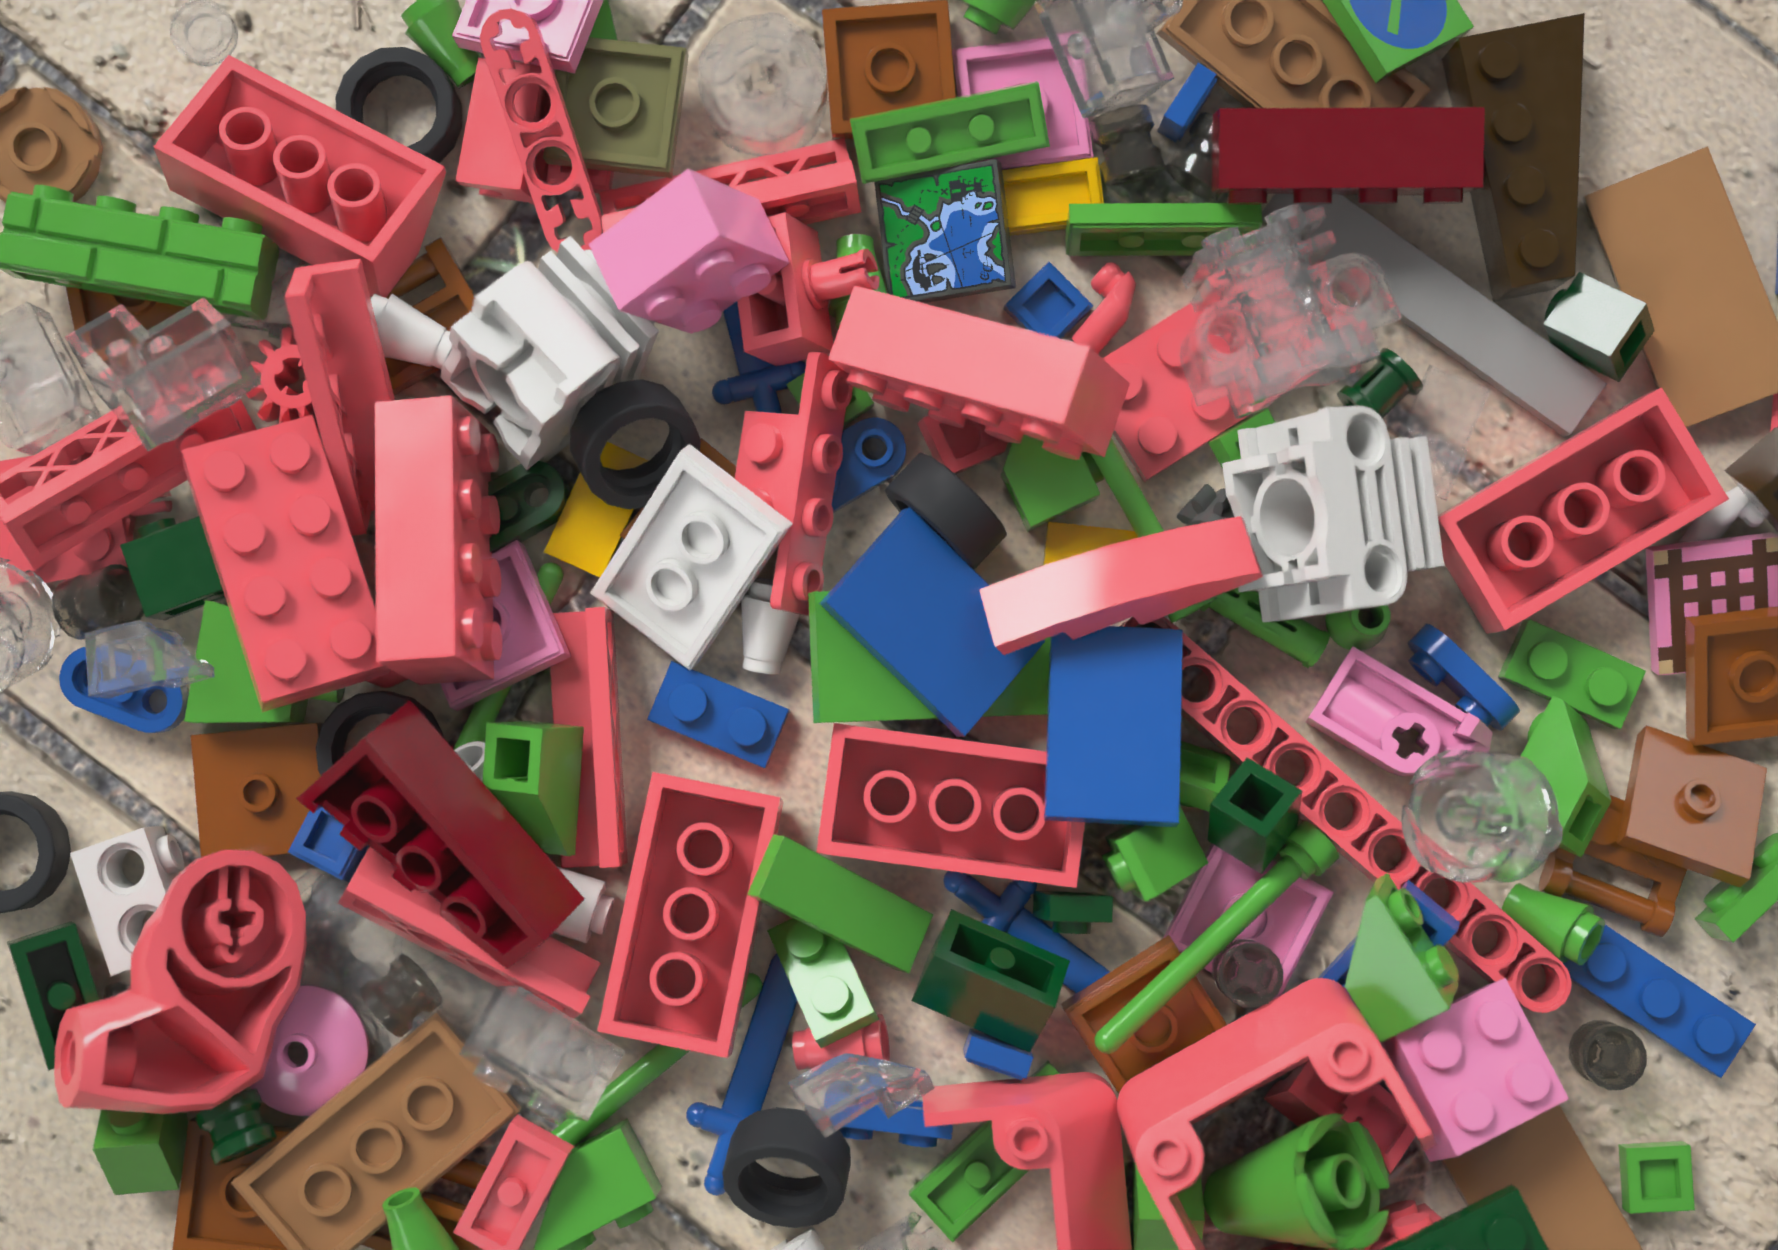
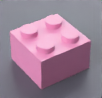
M690 169L684 171L589 244L618 310L691 334L703 331L716 324L721 318V312L742 297L750 296L763 290L770 283L771 276L789 264V260L759 199Z
M1506 978L1478 988L1452 1001L1449 1010L1380 1043L1436 1141L1437 1145L1426 1151L1424 1150L1430 1162L1457 1157L1569 1099Z

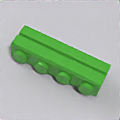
M34 185L32 195L11 191L7 196L2 221L4 229L3 232H0V270L14 278L258 320H265L268 315L272 294L271 284L275 278L279 246L269 237L261 234L262 226L260 224L232 217H224L222 227L199 224L200 216L198 214L167 206L160 207L159 217L136 213L137 205L135 203L110 196H97L95 206L73 202V193L46 185Z

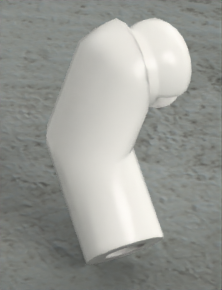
M1737 486L1726 492L1729 500L1696 518L1679 540V543L1722 538L1737 517L1743 519L1750 527L1760 526L1765 517Z

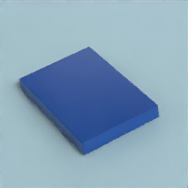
M910 507L903 509L819 603L957 737L967 735L1045 643V640H1041L1006 655H1003L994 646L979 589L990 585Z
M1108 626L1075 640H1072L1065 632L1050 637L1044 820L1176 827L1178 825L1183 630Z

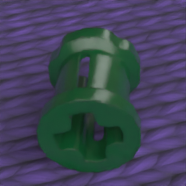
M1382 348L1376 354L1377 363L1352 387L1346 385L1337 393L1344 407H1368L1378 413L1381 418H1384L1408 394L1416 396L1423 389V384L1414 370L1399 355L1388 348Z

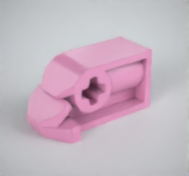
M1354 646L1347 653L1306 720L1307 724L1385 771L1397 776H1416L1452 768L1450 761L1485 756L1490 750L1492 731L1479 718L1469 712L1467 714ZM1409 728H1413L1419 733L1415 743L1423 751L1422 754L1413 752L1403 759L1396 754L1399 742L1392 738L1393 731L1403 734Z

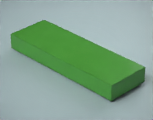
M1038 81L850 119L862 184L1050 147Z
M1228 203L1069 204L1065 232L1066 255H1252L1255 252L1263 223L1261 204L1231 205Z
M773 834L747 894L896 971L908 974L933 917V914L803 845L785 836Z
M1048 1060L1031 1077L1061 1073ZM983 1121L909 1190V1196L942 1232L954 1242L1029 1170L1014 1168L1001 1159L993 1141L992 1122Z

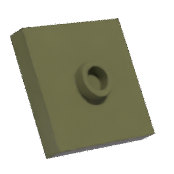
M589 37L575 73L555 70V75L587 169L672 178L689 58L686 48ZM552 146L544 149L543 158L547 164L572 167L570 157L561 148Z

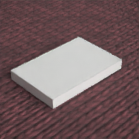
M689 444L679 452L590 594L688 670H692L701 661L793 523Z

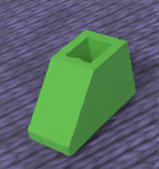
M1027 435L1023 436L1021 444L1012 443L1000 476L1027 532L1098 498L1101 493L1096 484L1103 481L1104 476L1091 453L1082 451L1079 460L1068 459L1043 449L1044 441Z
M1552 696L1545 711L1537 715L1528 731V743L1515 767L1508 770L1501 779L1497 791V800L1492 809L1515 827L1582 857L1612 800L1587 721L1564 700Z
M533 721L486 723L483 784L544 853L563 856L575 855L584 727Z
M1180 805L1179 823L1176 827L1127 825L1105 836L1111 851L1101 855L1118 890L1122 889L1124 894L1132 891L1134 895L1145 902L1157 897L1208 864Z
M1388 873L1376 879L1366 899L1345 983L1346 990L1380 1043L1449 1010L1458 987L1457 981L1459 980L1457 967L1449 952L1440 944L1434 946L1421 926L1423 924V916L1416 900L1407 889L1402 888L1398 890Z
M101 1110L93 1151L114 1195L179 1190L188 1131L187 1112L159 1114Z
M628 1118L574 1146L553 1186L534 1245L535 1250H583L596 1241L593 1231L614 1220L619 1229L644 1218L654 1210L650 1201L656 1199L662 1185Z

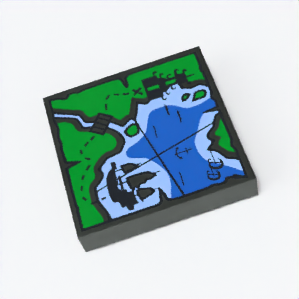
M992 159L874 182L887 294L920 303H927L1016 288L1000 161Z

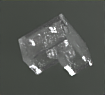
M204 297L149 330H146L120 304L65 336L66 341L98 396L148 452L162 443L177 439L187 428L215 411L232 406L240 400L242 395L261 384L231 324Z

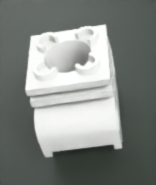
M569 236L560 243L557 256L552 251H549L541 257L538 269L531 261L523 262L475 297L472 311L451 326L448 340L452 343V349L443 364L440 377L462 401L473 405L484 414L496 405L502 410L501 415L494 420L493 424L499 431L504 446L528 470L538 461L546 463L570 444V429L580 408L598 391L617 382L638 380L640 378L659 330L654 326V321L618 310L592 251H584Z
M1364 406L1326 407L1318 409V412L1257 428L1237 430L1241 459L1222 463L1226 497L1231 505L1234 517L1241 516L1245 521L1263 578L1238 587V591H1258L1262 623L1294 620L1388 605L1396 602L1404 593L1408 572L1444 566L1427 436L1410 439L1409 437H1399L1390 440L1386 424L1381 416L1373 409Z

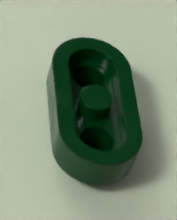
M538 461L526 470L520 464L488 482V496L494 495L496 497L500 510V529L497 534H492V537L489 538L490 552L493 554L516 540L523 542L558 521L569 498L570 490L565 478L551 465ZM539 488L548 489L547 501L539 507H532L530 504L532 493Z

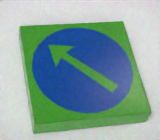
M1322 0L1375 83L1449 45L1474 28L1457 0Z

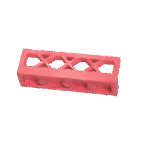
M845 138L695 171L759 199L767 217L786 212L807 225L861 213L857 181L852 160L849 159ZM837 161L834 164L809 169L810 166ZM679 175L599 192L603 215L600 216L603 233L636 208L617 212V209L644 203ZM760 177H766V178H767V179H762V180L753 181V182H749V183H748V181L751 180V179H756V178H760Z
M361 259L295 268L285 294V301L327 462L351 535L366 534L371 512L376 511L375 402L394 401L395 398Z
M204 357L0 474V519L35 570L187 481L182 450L257 429L236 389L210 360ZM206 383L211 386L191 399H183L185 395ZM150 420L148 424L138 430L126 432L128 428L138 422ZM85 453H93L91 457L79 464L70 465L71 461ZM27 486H35L29 493L10 504L6 503L5 499Z
M606 607L585 608V611L553 613L571 657L550 667L553 724L584 727L576 850L573 856L561 855V868L600 866V868L620 867L628 863L614 611Z
M372 847L368 848L338 904L567 1024L583 1013L591 997L586 992L601 964L600 962L549 936L542 944L506 969L440 916L441 903L427 892H420L418 890L410 892L392 877L396 867Z

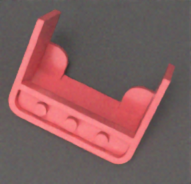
M1327 978L1308 980L1134 1076L1122 1087L1117 1099V1113L1138 1171L1180 1250H1206L1177 1196L1179 1192L1187 1189L1198 1180L1204 1168V1149L1192 1125L1311 1060L1324 1083L1341 1093H1359L1384 1080L1424 1150L1426 1151L1437 1145L1431 1130L1378 1039L1348 991L1338 982Z
M1076 1072L1027 1077L1022 1080L1014 1078L922 1087L925 1127L991 1121L995 1149L1005 1163L1021 1170L1050 1168L1058 1250H1132L1117 1098L1113 1088L1103 1077L1091 1072Z

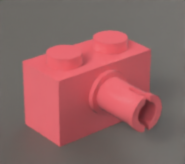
M786 212L768 217L789 260V264L772 275L770 283L763 290L756 294L742 297L737 301L744 352L774 366L807 360L809 352L830 354L833 347V338L828 311L829 300L851 295L854 286L877 290L880 277L877 275L869 277L868 275L870 272L879 271L876 260L869 249H862L858 253L822 262L818 231Z

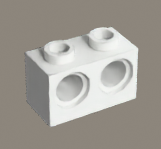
M163 825L143 827L70 853L111 976L131 970V955L142 932V923L145 915L149 911L156 912L173 879L179 874V871L184 869L181 849L171 834L166 835ZM130 850L138 853L144 862V875L137 884L130 882L122 870L123 859Z

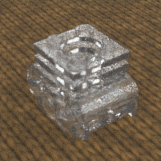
M1293 204L1265 216L1264 218L1268 226L1244 235H1240L1238 227H1232L1217 232L1201 241L1203 249L1193 254V260L1183 274L1182 281L1185 289L1202 284L1190 302L1195 313L1204 311L1183 339L1179 352L1181 366L1197 407L1227 396L1237 420L1266 409L1280 396L1292 390L1309 386L1325 387L1352 377L1361 371L1362 364L1370 362L1380 355L1375 342L1378 339L1375 329L1400 320L1402 318L1385 273L1379 264L1367 255L1350 253L1319 263L1337 243L1332 230L1312 237L1327 218L1322 205L1302 212L1300 204ZM1333 291L1343 294L1348 300L1349 306L1340 303ZM1208 335L1220 336L1226 340L1231 353L1225 354L1214 349L1209 342Z

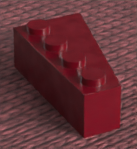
M1485 107L1220 108L1213 114L1212 193H1228V204L1231 205L1267 204V194H1293V204L1300 205L1332 204L1333 195H1358V204L1398 203V195L1423 196L1424 204L1463 203L1464 193L1483 187Z
M408 701L365 736L296 798L298 802L313 814L322 807L342 823L344 827L339 835L359 851L368 844L396 867L392 877L410 892L413 890L427 892L441 903L440 916L506 969L542 944L585 900L411 701Z

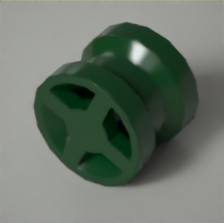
M257 1089L238 1093L215 1108L202 1110L196 1114L195 1119L199 1129L209 1132L213 1142L210 1155L214 1165L218 1166L239 1159L276 1140L277 1135L273 1125L263 1122L259 1112L262 1099Z

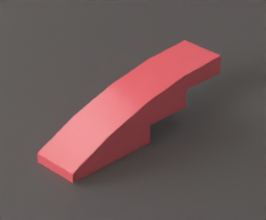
M1241 516L1175 528L1104 546L1043 565L979 589L994 646L1003 655H1006L1062 632H1065L1072 640H1075L1130 617H1134L1140 625H1143L1263 578L1245 521Z

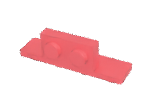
M809 352L807 355L798 415L745 411L735 479L793 523L778 546L770 606L772 609L809 616L808 593L822 591L824 585L822 570L827 534L830 532L833 524L832 499L836 472L843 458L841 439L846 407L851 401L853 387L846 382L849 373L828 360L829 355L822 352Z

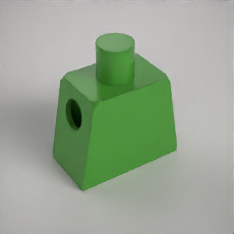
M205 600L184 721L191 723L303 722L306 716L308 699L262 712L228 604ZM346 687L312 697L311 699L340 703Z

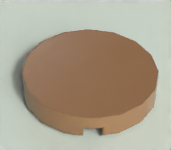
M20 87L8 90L0 96V199L6 203L7 196L11 191L32 195L34 185H46L69 191L74 194L73 202L83 197L99 174L103 154L99 129L87 110L78 102L54 88L35 87L28 89Z

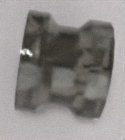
M1238 938L1233 940L1214 958L1212 962V977L1216 987L1231 1002L1242 1007L1257 1008L1268 1004L1278 995L1283 984V968L1279 958L1270 948L1252 939ZM1237 966H1239L1237 970V977L1231 980V978L1235 976Z
M400 954L390 963L389 973L383 978L370 979L360 988V994L372 1014L388 1031L399 1038L413 1028V1020L421 1012L431 1013L443 1003L442 997L432 980L416 962L405 954Z
M1592 1020L1581 1025L1574 1032L1569 1043V1059L1573 1069L1583 1079L1608 1090H1623L1634 1085L1642 1077L1647 1065V1051L1642 1040L1632 1030L1607 1020ZM1598 1044V1046L1600 1047L1601 1051H1600V1054H1599V1060L1594 1063L1593 1060H1595V1059L1597 1058V1054H1596V1053H1597L1598 1047H1597L1596 1045Z

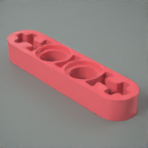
M515 9L498 10L491 14L482 26L480 33L481 48L545 238L550 247L558 253L560 243L568 237L560 238L557 233V227L566 222L561 203L549 209L544 195H561L580 185L584 199L574 198L570 201L578 219L588 217L592 224V229L583 234L585 244L580 246L584 251L591 250L589 244L603 234L600 218L602 214L541 30L536 21L525 12ZM510 20L514 28H526L529 40L520 44V51L525 65L531 64L538 58L542 69L541 73L521 74L506 83L502 70L516 69L509 50H497L494 45V38L503 34L501 23ZM535 83L541 85L550 96V111L539 122L524 120L515 109V95L526 84ZM552 146L564 150L572 163V170L568 179L557 185L544 182L537 174L535 166L538 154L543 149Z

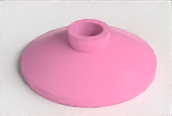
M300 985V989L276 1029L272 1051L264 1076L261 1080L252 1084L250 1088L257 1089L262 1101L275 1110L297 1116L311 1115L367 1068L369 1061V1038L365 1024L357 1010L349 1001L332 990L314 985ZM293 1041L301 1042L308 1050V1059L304 1065L295 1064L289 1058L288 1049Z

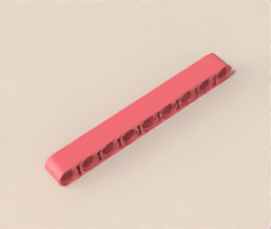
M1130 617L1120 627H1135L1140 624L1134 617ZM1165 617L1144 624L1159 629H1179ZM1183 633L1182 670L1187 666L1198 667L1204 671L1209 681V690L1206 696L1199 702H1190L1181 695V715L1226 755L1231 756V759L1239 766L1248 757L1276 774L1275 766L1281 754L1288 750L1298 753L1305 765L1304 776L1300 782L1294 785L1302 790L1299 818L1302 821H1308L1322 831L1333 843L1337 851L1373 883H1375L1377 878L1388 873L1398 890L1409 880L1421 891H1424L1426 885L1433 879H1443L1448 885L1450 892L1449 900L1443 909L1460 922L1457 932L1445 945L1489 984L1506 978L1517 1001L1523 1008L1533 1012L1547 1013L1557 1010L1566 1002L1570 995L1572 981L1568 969L1556 956ZM1237 708H1244L1250 711L1257 723L1255 736L1251 741L1243 745L1234 742L1226 729L1229 715ZM1341 792L1350 799L1353 806V815L1349 823L1344 827L1335 829L1327 822L1324 809L1328 799L1334 794ZM1391 835L1400 844L1401 858L1392 869L1383 871L1375 863L1373 856L1374 847L1380 839ZM1491 921L1498 933L1497 943L1490 952L1478 955L1472 944L1473 932L1482 922ZM1540 964L1545 970L1546 984L1540 993L1527 997L1521 985L1522 976L1530 966Z

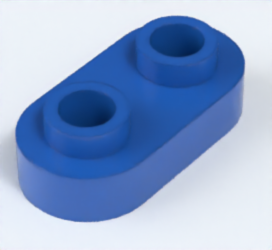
M875 417L866 418L842 432L843 458L836 472L832 499L833 513L890 480L901 470L906 457V443L901 431L890 421ZM878 438L886 444L887 451L882 458L870 460L864 456L862 447L868 439Z
M1426 623L1408 641V646L1414 653L1408 660L1410 665L1430 684L1437 687L1443 682L1460 698L1455 704V707L1466 714L1469 712L1479 718L1487 727L1490 725L1499 731H1502L1520 713V709L1515 701L1459 646L1436 627Z
M99 646L79 648L72 652L63 662L59 675L61 690L69 702L81 709L146 733L170 731L177 727L185 718L189 692L185 683L172 672L113 649ZM98 667L104 668L108 674V682L101 690L95 689L91 682L92 673ZM158 689L162 690L167 697V705L160 713L154 712L149 703L152 693Z

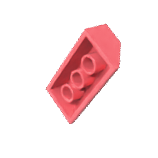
M230 55L226 57L154 145L155 153L171 191L222 218H239L260 224L262 226L261 234L269 237L279 248L311 265L361 259L370 296L377 294L385 298L419 254L446 175L445 166Z

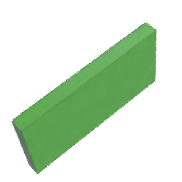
M830 591L808 593L813 723L938 719L819 604ZM1050 637L1044 639L1045 643L982 717L1048 715Z

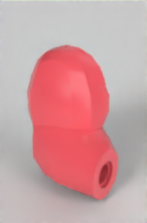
M221 850L194 860L173 879L156 912L145 923L131 955V988L111 998L69 1008L60 1022L55 1046L54 1076L59 1103L64 1108L159 1114L209 1110L263 1078L272 1051L276 1029L300 989L307 948L306 912L297 883L280 863L255 851Z

